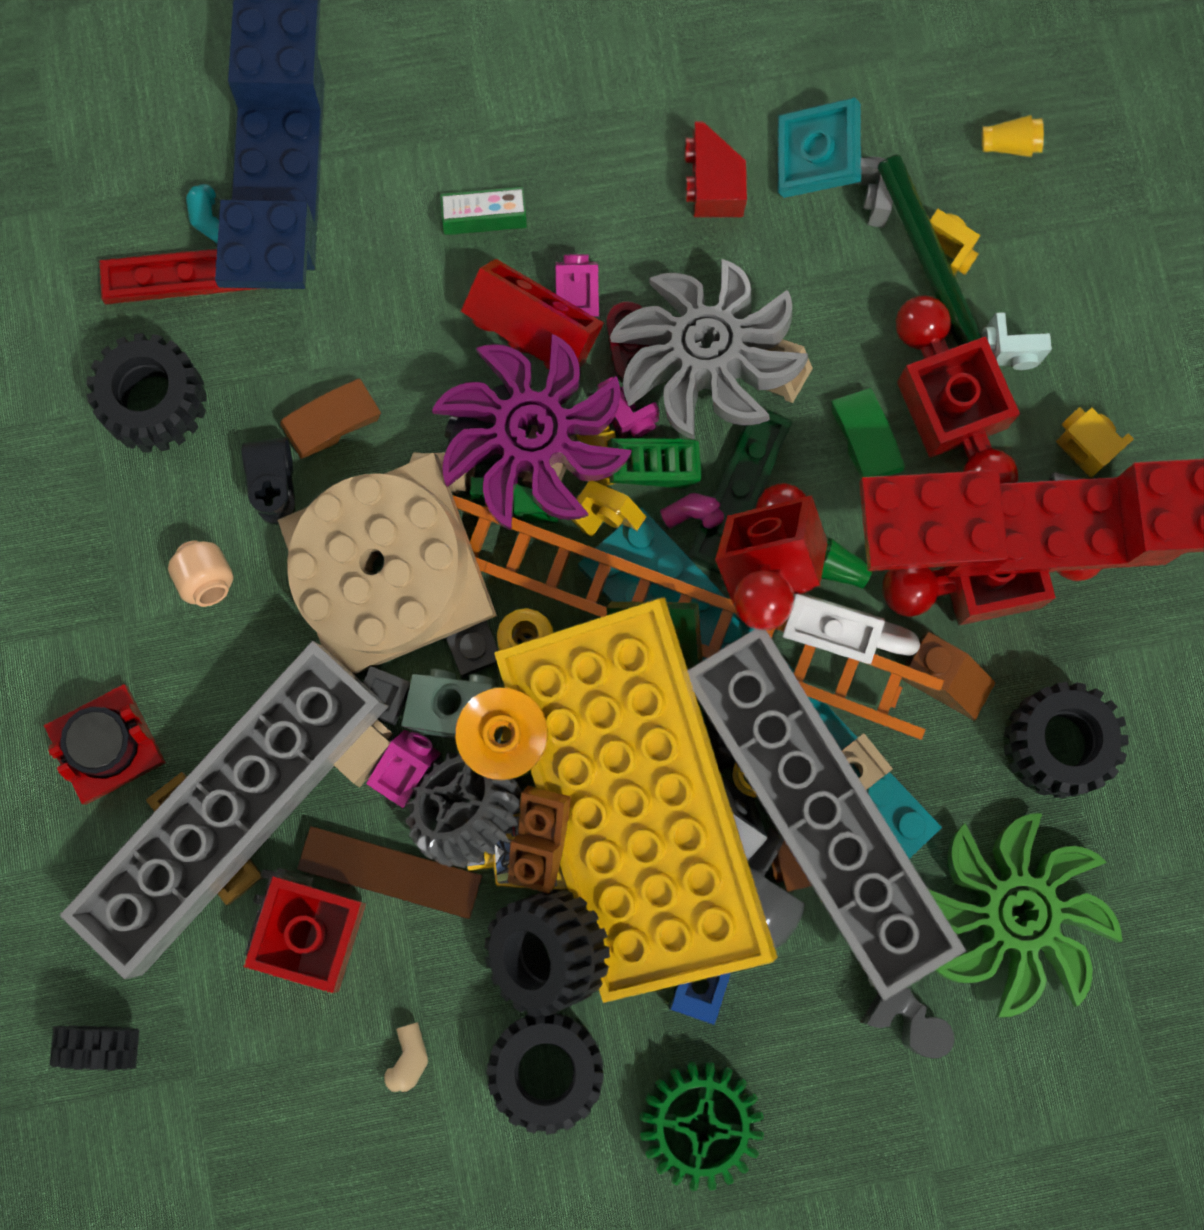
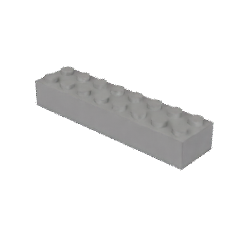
M755 629L689 669V677L698 702L880 997L884 1001L964 953L966 950L768 632Z
M312 641L59 916L121 977L129 979L143 976L327 775L337 760L389 706L325 647Z

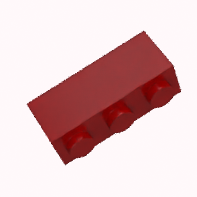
M494 259L480 267L461 309L463 314L472 318L473 324L478 328L497 333L507 339L508 344L513 349L523 353H530L542 360L544 366L549 370L552 334L564 340L572 348L578 359L579 368H581L604 322L498 259Z

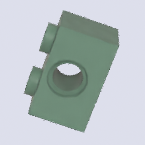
M431 669L430 676L412 674L401 726L420 734L456 739V724L465 705L479 693L498 688L495 686L496 680L473 674L470 675L469 681L456 680V674L437 669ZM461 697V706L453 714V705ZM503 727L499 728L495 733V739L498 743L501 742Z

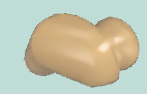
M418 1022L396 1029L403 1053L395 1066L386 1070L384 1076L385 1085L393 1092H407L413 1088L428 1064V1056Z

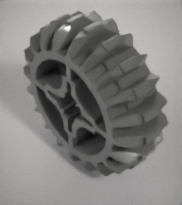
M448 751L446 760L443 763L434 760V769L429 774L423 775L424 781L421 786L412 788L416 798L406 804L411 813L405 820L411 830L409 836L425 856L434 859L441 865L448 867L455 865L465 868L469 861L480 864L483 853L495 855V845L500 840L508 841L506 836L508 828L518 826L513 815L520 811L521 803L518 798L523 791L520 788V784L517 783L519 778L509 780L486 778L473 771L464 762L460 753L455 754Z

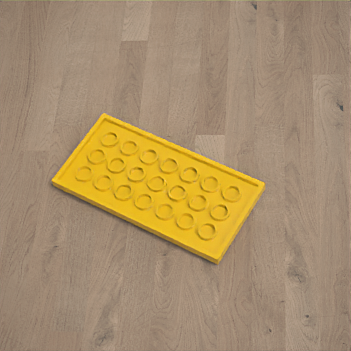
M665 598L644 603L494 652L504 687L518 690L532 698L540 707L546 719L548 728L546 748L541 759L531 769L536 788L571 796L560 867L568 891L573 893L574 899L578 897L584 899L587 902L586 909L588 911L594 910L599 916L597 923L600 929L605 928L607 937L604 938V944L610 948V957L604 961L609 966L607 976L601 978L603 984L599 988L602 1002L614 1001L774 962L778 956Z

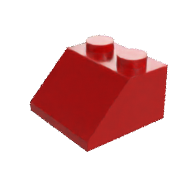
M273 876L244 967L326 992H339L366 903Z

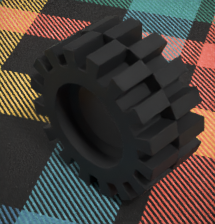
M54 1026L49 1066L79 1070L134 1069L137 1064L140 1030L108 1026Z

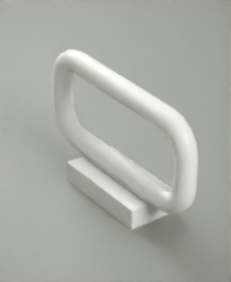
M804 593L794 594V607L787 619V625L783 634L784 638L870 665L876 648L901 655H914L920 649L919 639L916 634L904 627L887 622L884 618Z

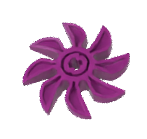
M552 334L550 371L546 381V388L541 392H535L531 389V363L519 351L508 346L496 344L476 348L477 353L504 383L512 397L508 400H501L485 383L469 382L451 388L437 400L432 409L433 414L474 418L486 423L491 422L495 424L490 429H464L454 437L443 459V477L446 487H449L478 463L489 459L494 454H500L503 458L490 468L484 475L483 481L486 506L490 514L500 525L512 530L514 491L518 482V475L523 471H529L533 474V501L544 512L553 517L567 520L587 517L588 512L564 486L551 466L555 463H563L579 480L597 481L613 475L627 462L632 450L592 446L569 439L570 436L576 434L580 436L598 435L609 426L617 413L620 401V385L617 376L588 399L574 405L573 408L565 409L561 405L566 403L579 388L580 370L574 351L564 340ZM529 425L538 426V432H536V438L534 439L526 438L525 431L528 432Z

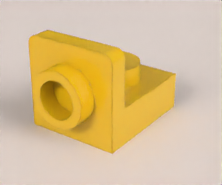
M589 481L581 494L576 498L588 512V516L572 519V521L583 533L593 536L603 521L614 528H619L623 524L638 531L646 516L629 496L598 482Z

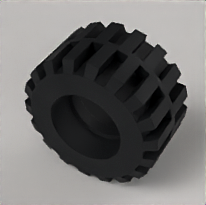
M144 333L134 334V341L128 342L125 336L117 339L118 347L113 350L109 346L105 347L101 351L105 358L101 362L94 360L90 367L95 372V376H87L86 386L92 391V393L87 394L88 403L94 409L92 412L117 440H120L131 449H134L137 445L142 452L152 453L153 445H156L161 452L170 450L169 442L175 440L180 445L186 441L183 434L187 430L193 434L199 426L194 420L196 417L204 418L206 410L201 402L207 401V392L202 386L204 382L201 375L187 354L182 352L177 344L171 340L166 343L162 336L155 334L152 335L149 341ZM153 376L164 377L169 380L168 391L164 399L157 406L145 411H133L127 408L128 395L139 381Z
M1067 682L1057 683L1027 697L1019 703V708L1012 711L1008 718L1012 723L1005 727L1004 737L1010 739V744L1004 746L1005 756L1012 754L1014 763L1009 764L1012 772L1020 771L1023 774L1020 782L1026 787L1034 785L1037 787L1036 793L1043 796L1053 794L1054 798L1074 797L1105 786V781L1113 779L1119 771L1115 767L1125 762L1127 754L1120 751L1121 747L1129 745V735H1121L1120 727L1126 726L1124 717L1116 719L1112 712L1118 708L1112 700L1104 703L1100 700L1104 694L1096 688L1086 691V684L1078 682L1068 686ZM1053 716H1061L1071 720L1083 734L1085 742L1084 754L1080 762L1075 766L1059 762L1047 748L1045 729L1048 721Z
M553 889L550 894L541 892L507 904L506 907L501 908L495 914L497 919L490 922L488 931L491 936L485 938V948L489 950V956L485 957L487 967H491L493 972L491 980L494 986L499 985L501 988L500 995L504 1000H512L513 1008L519 1012L527 1010L528 1015L534 1017L542 1014L544 1016L552 1015L591 997L592 993L599 990L602 986L601 978L607 976L609 966L604 962L606 958L610 957V948L604 944V938L607 937L605 928L600 929L597 923L599 919L597 913L594 910L588 911L586 909L587 902L581 897L574 899L573 893L567 890L558 892L557 889ZM544 945L546 946V948H547V950H548V953H549V956H550V960H549V958H548L547 955H546V952H545V949H544Z
M557 1013L548 1016L542 1014L538 1017L526 1015L509 1025L500 1035L490 1053L489 1063L487 1064L488 1089L496 1102L495 1106L500 1114L503 1112L509 1118L508 1121L516 1127L520 1125L526 1128L527 1132L536 1134V1131H543L547 1135L556 1134V1131L565 1128L568 1130L574 1127L577 1121L587 1117L601 1094L600 1090L604 1079V1071L599 1047L589 1031L570 1016ZM544 1043L562 1048L568 1054L573 1064V1078L568 1089L560 1096L548 1100L538 1099L527 1093L522 1087L518 1076L519 1063L525 1052L535 1045Z

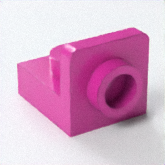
M588 254L564 255V262L555 263L556 294L590 315L599 316L598 263L589 262Z
M613 377L597 384V391L611 381ZM623 387L620 388L619 407L611 423L620 438H627L632 435L633 438L637 439L648 434L656 427L655 423L659 420L660 409L656 402H653L633 413L632 411L636 409L635 403L630 406L627 405Z
M404 730L390 742L366 784L404 808L414 794L412 788L420 785L423 775L434 764V760L437 761L441 753L433 748L431 741L425 736Z

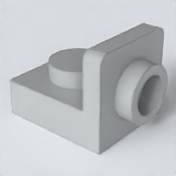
M877 156L861 158V182L854 184L867 186L863 208L870 210L868 225L884 228L893 204V200L878 169V164L884 158Z

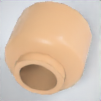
M194 540L185 542L178 547L168 564L169 575L181 599L189 604H196L202 607L212 606L223 600L227 596L234 579L232 570L221 549L212 542H198Z

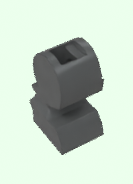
M908 988L901 990L885 1001L877 993L860 1021L876 1028L889 1027L896 1014L902 1015L904 1019L902 1044L915 1054L928 1058H941L947 1055L952 1050L954 1044V1032L951 1026L943 1019L925 1016L927 1007L920 1003Z

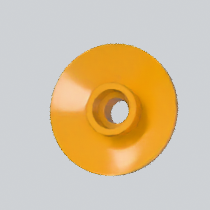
M493 688L479 693L465 705L456 724L455 738L462 759L473 771L489 779L509 780L527 773L538 763L546 748L548 728L540 707L528 695L511 688ZM501 727L509 728L512 733L511 739L505 744H500L495 739V733Z

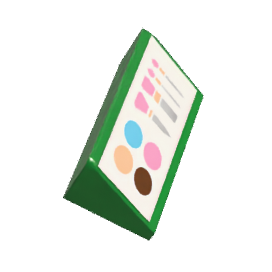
M523 187L441 194L444 235L527 228Z

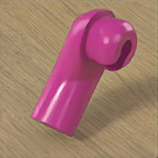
M697 493L688 494L660 510L663 520L670 529L691 517L701 519L703 526L708 529L718 526L724 520V513L719 509L721 504L713 497Z

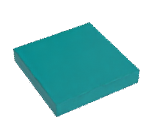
M855 97L778 115V193L783 198L861 182V103Z

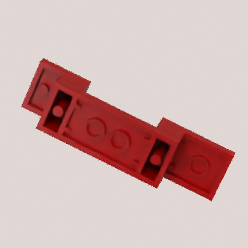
M1204 459L1134 462L1118 477L1000 484L999 470L862 477L859 482L868 571L945 567L947 578L1166 565L1184 553L1204 552Z

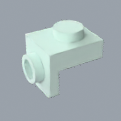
M1004 312L995 313L987 327H984L982 331V337L986 336L999 366L1013 365L1015 370L1032 369L1037 367L1052 350L1050 333L1007 335Z

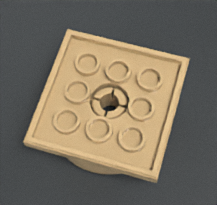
M431 453L385 474H363L342 480L321 493L309 507L278 520L288 549L287 573L295 604L304 619L317 632L321 646L325 647L354 675L368 670L370 666H378L497 616L450 487L445 485L443 468L439 457L435 453ZM379 554H382L385 561L384 567L377 574L371 573L373 562Z

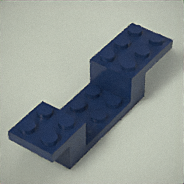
M233 0L228 84L238 110L232 200H220L215 281L219 288L306 289V270H315L325 80L318 57L321 0Z

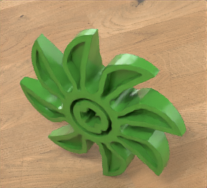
M1042 813L1022 816L1010 822L999 833L992 851L1001 873L1000 880L994 876L993 871L984 861L966 823L962 824L955 832L948 849L950 875L955 884L979 896V906L962 903L928 889L956 935L978 927L984 934L981 943L974 945L968 951L934 970L937 974L957 983L984 981L996 974L1004 952L1007 951L1009 953L1011 961L1008 968V978L996 1017H1011L1021 1014L1032 1007L1042 995L1047 978L1042 962L1038 957L1040 949L1054 967L1073 1006L1078 1007L1085 999L1092 982L1093 971L1090 955L1083 944L1062 935L1060 931L1061 923L1080 927L1117 943L1122 942L1119 922L1114 912L1101 899L1088 893L1076 895L1062 901L1056 897L1055 891L1058 885L1064 884L1073 876L1107 863L1099 854L1079 846L1062 847L1044 854L1035 870L1034 877L1029 874L1028 866L1030 864L1031 848ZM1022 905L1023 909L1020 912H1026V921L1016 923L1015 920L1018 919V916H1012V908Z

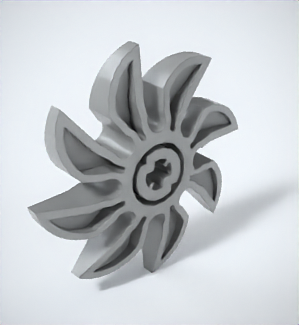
M722 259L719 303L712 307L705 306L703 284L691 276L681 273H665L649 278L650 285L679 312L681 317L672 316L670 312L660 306L644 307L624 317L610 335L612 343L652 345L641 348L633 356L626 368L623 389L627 405H632L657 385L669 380L664 386L663 394L666 415L671 425L688 438L695 439V406L698 392L702 389L712 390L714 413L727 422L738 425H754L770 420L769 413L738 384L736 378L743 379L757 390H770L792 381L805 367L808 361V353L766 350L777 346L790 328L792 321V299L789 291H784L762 309L747 316L751 311L752 305L749 279L740 267L727 260Z

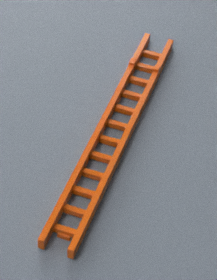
M453 495L458 510L479 517L470 544L481 572L593 615L605 617L607 616L606 607L597 603L611 568L640 578L631 602H645L650 586L653 583L680 593L681 596L678 602L691 603L692 599H696L722 609L709 646L702 644V656L709 658L720 651L734 614L737 615L730 599L513 517L512 530L519 532L506 568L497 566L478 558L491 522L500 524L493 518L488 508ZM531 537L559 548L545 584L517 573ZM571 552L599 563L586 599L557 588ZM787 621L777 628L766 630L771 639L775 630L784 633ZM805 644L794 676L807 697L922 740L926 729L889 716L888 712L890 707L895 708L903 688L899 686L901 678L936 691H941L944 680L874 654L870 666L891 673L876 711L845 699L858 663L861 661L848 658L835 694L803 683L816 647Z

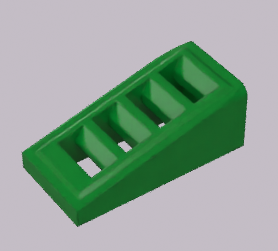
M611 438L607 441L610 448L632 450V472H627L626 462L620 470L609 476L610 483L686 489L701 480L698 440ZM644 453H647L648 472H645ZM661 455H665L666 472H662Z

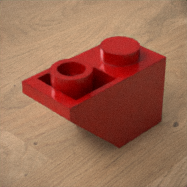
M703 121L695 122L693 137L685 138V163H692L693 176H686V202H693L694 217H743L747 203L746 160Z

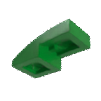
M871 388L831 401V412L848 442V454L861 479L862 477L890 476L904 471L905 466L896 440Z
M471 477L472 502L478 505H486L483 493L484 478ZM516 485L513 502L516 519L524 522L558 523V518L544 512L533 501L532 489Z

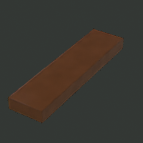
M310 826L297 870L467 919H471L483 878L482 875L441 865L434 861Z

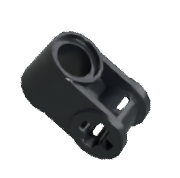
M287 437L243 443L242 460L247 478L250 504L258 511V514L265 522L279 525L278 520L294 513L296 507L292 477L293 459ZM277 494L278 496L273 499V505L267 506L266 504L271 502V495Z

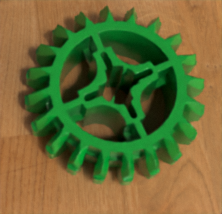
M692 1061L687 1063L689 1077L682 1079L679 1070L673 1067L670 1069V1074L675 1081L672 1086L668 1087L661 1078L655 1081L658 1089L664 1093L660 1099L653 1094H646L645 1101L649 1105L656 1107L654 1113L649 1111L640 1112L639 1118L641 1121L653 1123V1128L640 1131V1138L644 1141L656 1140L655 1144L645 1150V1154L648 1159L655 1158L661 1154L664 1156L656 1166L659 1174L667 1172L671 1166L675 1168L671 1176L672 1184L679 1185L684 1175L688 1174V1186L691 1191L698 1189L699 1177H705L709 1191H714L717 1185L714 1175L721 1173L726 1184L731 1185L734 1183V1179L728 1171L730 1167L735 1164L741 1173L746 1174L749 1168L740 1157L743 1153L751 1158L758 1157L759 1151L749 1145L748 1140H762L764 1133L757 1128H750V1123L760 1122L764 1119L761 1111L754 1110L748 1112L747 1108L754 1105L758 1098L755 1093H749L740 1097L739 1094L747 1085L743 1078L737 1079L731 1086L728 1085L732 1075L730 1068L724 1067L719 1077L715 1078L714 1063L707 1061L704 1066V1074L698 1075L697 1066ZM700 1087L699 1095H697L695 1105L691 1110L683 1113H666L676 1097L689 1089ZM714 1089L723 1092L731 1099L737 1111L738 1124L729 1123L727 1120H722L715 1116L713 1111L714 1101L712 1100ZM704 1109L706 1119L717 1128H712L710 1133L705 1130L706 1136L700 1137L699 1142L696 1131L688 1126L687 1123H690L693 1118L698 1121L696 1115L703 1114ZM664 1127L673 1128L675 1131L689 1136V1150L691 1151L689 1161L680 1158L668 1147L664 1137ZM736 1138L731 1148L722 1157L712 1162L704 1163L708 1147L713 1141Z

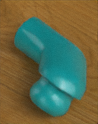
M208 184L193 186L186 196L190 224L218 244L219 219L213 216L212 205L215 204L214 198L216 193Z

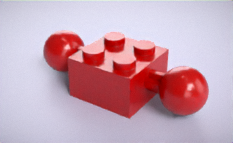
M922 295L909 299L898 311L896 331L904 344L910 348L921 350L925 359L906 365L897 384L929 458L963 446L968 457L963 472L999 470L1000 484L1018 483L1019 472L1015 461L1007 453L993 449L988 439V436L1008 429L1020 415V412L986 336L949 350L945 338L950 330L951 318L946 306L932 296Z
M786 483L773 485L760 495L756 509L728 515L715 559L737 615L746 625L757 630H771L782 625L792 613L794 594L808 592L821 584L828 540L812 495L806 496L800 488Z
M945 567L934 571L930 568L894 569L886 573L882 583V595L887 606L895 613L907 617L918 616L927 612L935 603L937 596L950 594L958 626L1040 609L1056 598L1049 574L1051 572L946 578ZM1102 569L1056 572L1063 578L1071 581H1085L1096 576Z

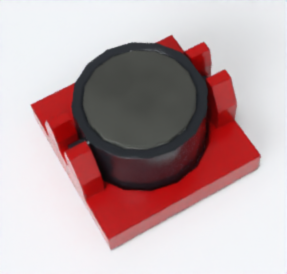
M125 684L44 725L52 742L48 747V752L50 756L59 761L60 765L56 767L59 774L66 781L72 783L81 804L84 805L101 798L166 763L129 687Z

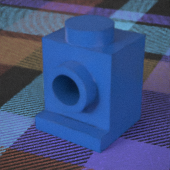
M731 973L706 978L708 989L703 994H696L693 991L692 982L676 985L668 1008L715 1025Z

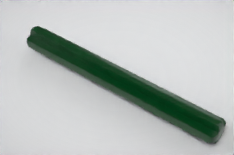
M897 154L882 160L878 164L879 172L936 298L949 311L951 318L950 329L957 345L960 346L982 338L902 157Z

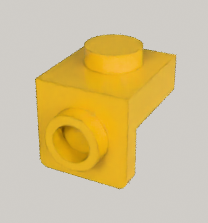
M937 209L930 219L944 253L954 259L950 265L954 275L958 271L966 275L979 255L973 248L981 235L968 228L960 217L951 213L946 214Z

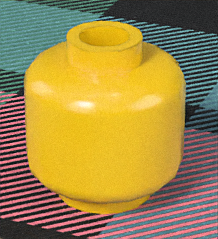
M529 608L517 609L506 615L499 624L497 631L499 651L518 645L519 640L525 643L552 634L553 627L548 618L539 611Z

